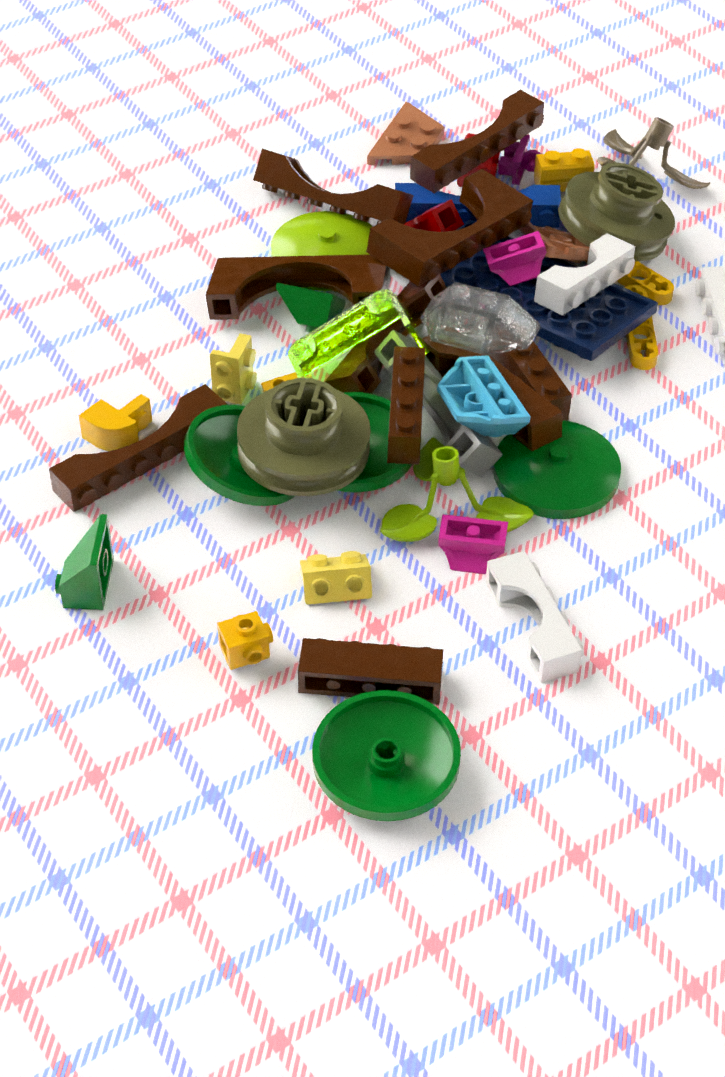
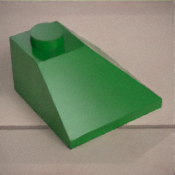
M277 283L276 290L296 322L306 326L305 332L322 335L323 330L333 331L345 307L346 300L325 292Z
M107 514L99 515L66 558L62 574H57L55 592L61 595L63 608L104 610L114 562Z

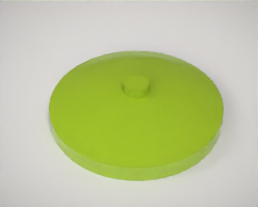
M333 211L306 213L287 221L275 232L271 241V257L370 255L366 250L370 228L373 226L368 222L353 218V215L348 213L345 215ZM303 287L318 291H332L317 287Z

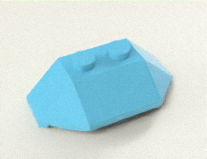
M488 355L459 357L454 367L445 374L437 385L438 393L456 422L483 436L501 437L502 435L515 434L530 422L531 416Z

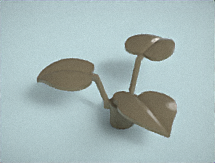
M654 118L646 135L635 148L623 140L616 129L608 132L603 138V143L622 154L632 156L633 159L629 164L633 166L638 159L643 158V152L648 146L655 150L664 147L661 167L665 170L664 173L679 184L692 189L706 188L711 183L692 179L667 163L668 149L672 143L668 138L674 125L662 118ZM598 157L597 159L601 166L608 163H616L607 157Z

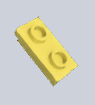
M240 333L229 353L219 350H212L210 353L212 390L224 401L242 405L249 389L253 390L255 387L257 373L253 372V364L256 350L252 349L251 335Z
M347 551L341 553L339 557L327 558L326 555L315 554L308 556L307 560H299L306 604L372 598L371 566L366 554H361L357 551Z

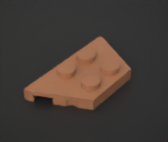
M405 102L368 153L367 165H375V160L391 159L392 165L411 163V156L429 145L439 144L444 136L445 126L411 103Z
M530 222L525 227L519 229L524 235L539 231L547 252L545 257L566 259L574 263L588 261L590 247L580 242L571 233L545 226V228L533 226Z

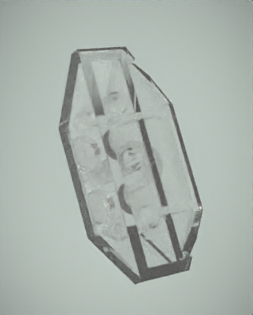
M456 282L434 296L420 317L431 341L483 355L508 352L516 348L518 350L528 349L541 328L540 323L509 295Z

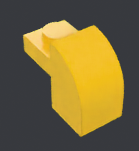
M142 394L138 395L120 410L100 399L78 415L82 438L105 451L116 450L138 442V432L145 429L152 422L150 399Z

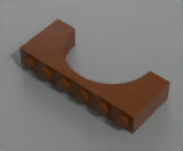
M480 169L464 178L459 200L476 217L477 221L474 224L460 230L434 232L412 228L392 218H388L370 228L366 252L419 287L427 281L435 279L446 270L454 268L467 258L473 257L474 254L484 248L490 247L500 239L508 237L521 227H525L531 220V209L534 200L487 171Z
M372 255L217 258L205 294L209 319H239L242 311L250 303L264 295L277 291V283L296 287H317L332 290L343 295L351 302L354 307L355 318L384 317L391 274L390 267Z

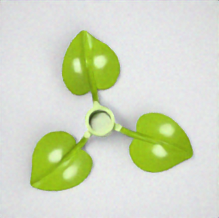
M432 437L420 450L419 465L413 464V472L417 478L423 481H432L426 507L423 510L414 504H400L393 507L384 515L380 532L390 539L401 542L419 541L430 536L438 525L437 519L429 515L432 510L437 483L442 486H451L456 483L457 479H460L474 510L479 512L476 518L508 522L507 532H511L530 521L534 516V512L523 504L500 496L488 497L480 505L465 477L464 468L459 466V453L457 449L444 446L435 437Z

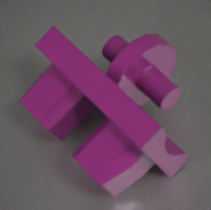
M530 135L524 136L520 139V142H515L505 148L504 156H500L498 161V174L512 176V184L520 185L525 170L534 172L536 154H542L537 150L527 149Z

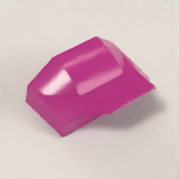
M539 231L483 249L490 271L498 274L510 286L537 278L540 275L542 260L547 253Z
M442 514L438 546L445 552L450 569L453 571L486 574L487 561L496 559L505 551L508 522Z

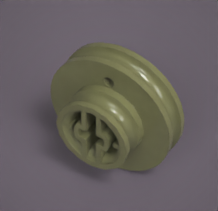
M608 163L601 167L600 172H585L574 176L569 181L565 195L558 207L559 217L563 225L580 242L590 247V243L608 233L635 246V261H647L661 255L667 245L668 238L675 228L674 215L668 205L662 200L664 191L661 184L643 169L625 163Z
M296 378L283 381L274 388L256 396L241 412L237 424L238 457L245 472L258 484L272 491L292 496H317L331 493L353 482L366 467L370 450V422L364 409L353 398L336 390L326 382L313 378Z

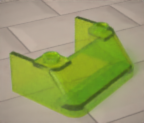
M382 289L296 340L288 351V357L298 378H313L311 372L400 318L418 347L425 348V354L429 353V350L399 296L392 290Z

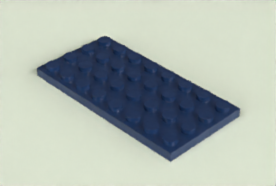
M469 219L456 230L466 228L474 224L475 221ZM509 236L506 238L504 237L499 241L493 243L491 246L512 240L514 238H511ZM483 250L474 254L473 257L460 262L454 268L440 274L449 295L457 298L459 301L466 302L504 321L517 319L531 335L547 340L555 346L566 349L580 358L593 361L654 315L658 307V302L613 283L562 316L534 302L537 278L510 286L498 274L490 271ZM544 257L540 274L555 265L577 268V266L558 258Z

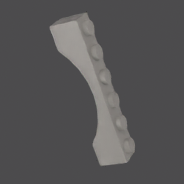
M392 330L374 351L375 355L391 374L393 373L394 346L419 347L414 341L395 330ZM425 355L423 407L440 429L445 441L444 446L457 449L459 453V466L483 477L503 454L489 436H483L456 422L437 391V385L443 377Z

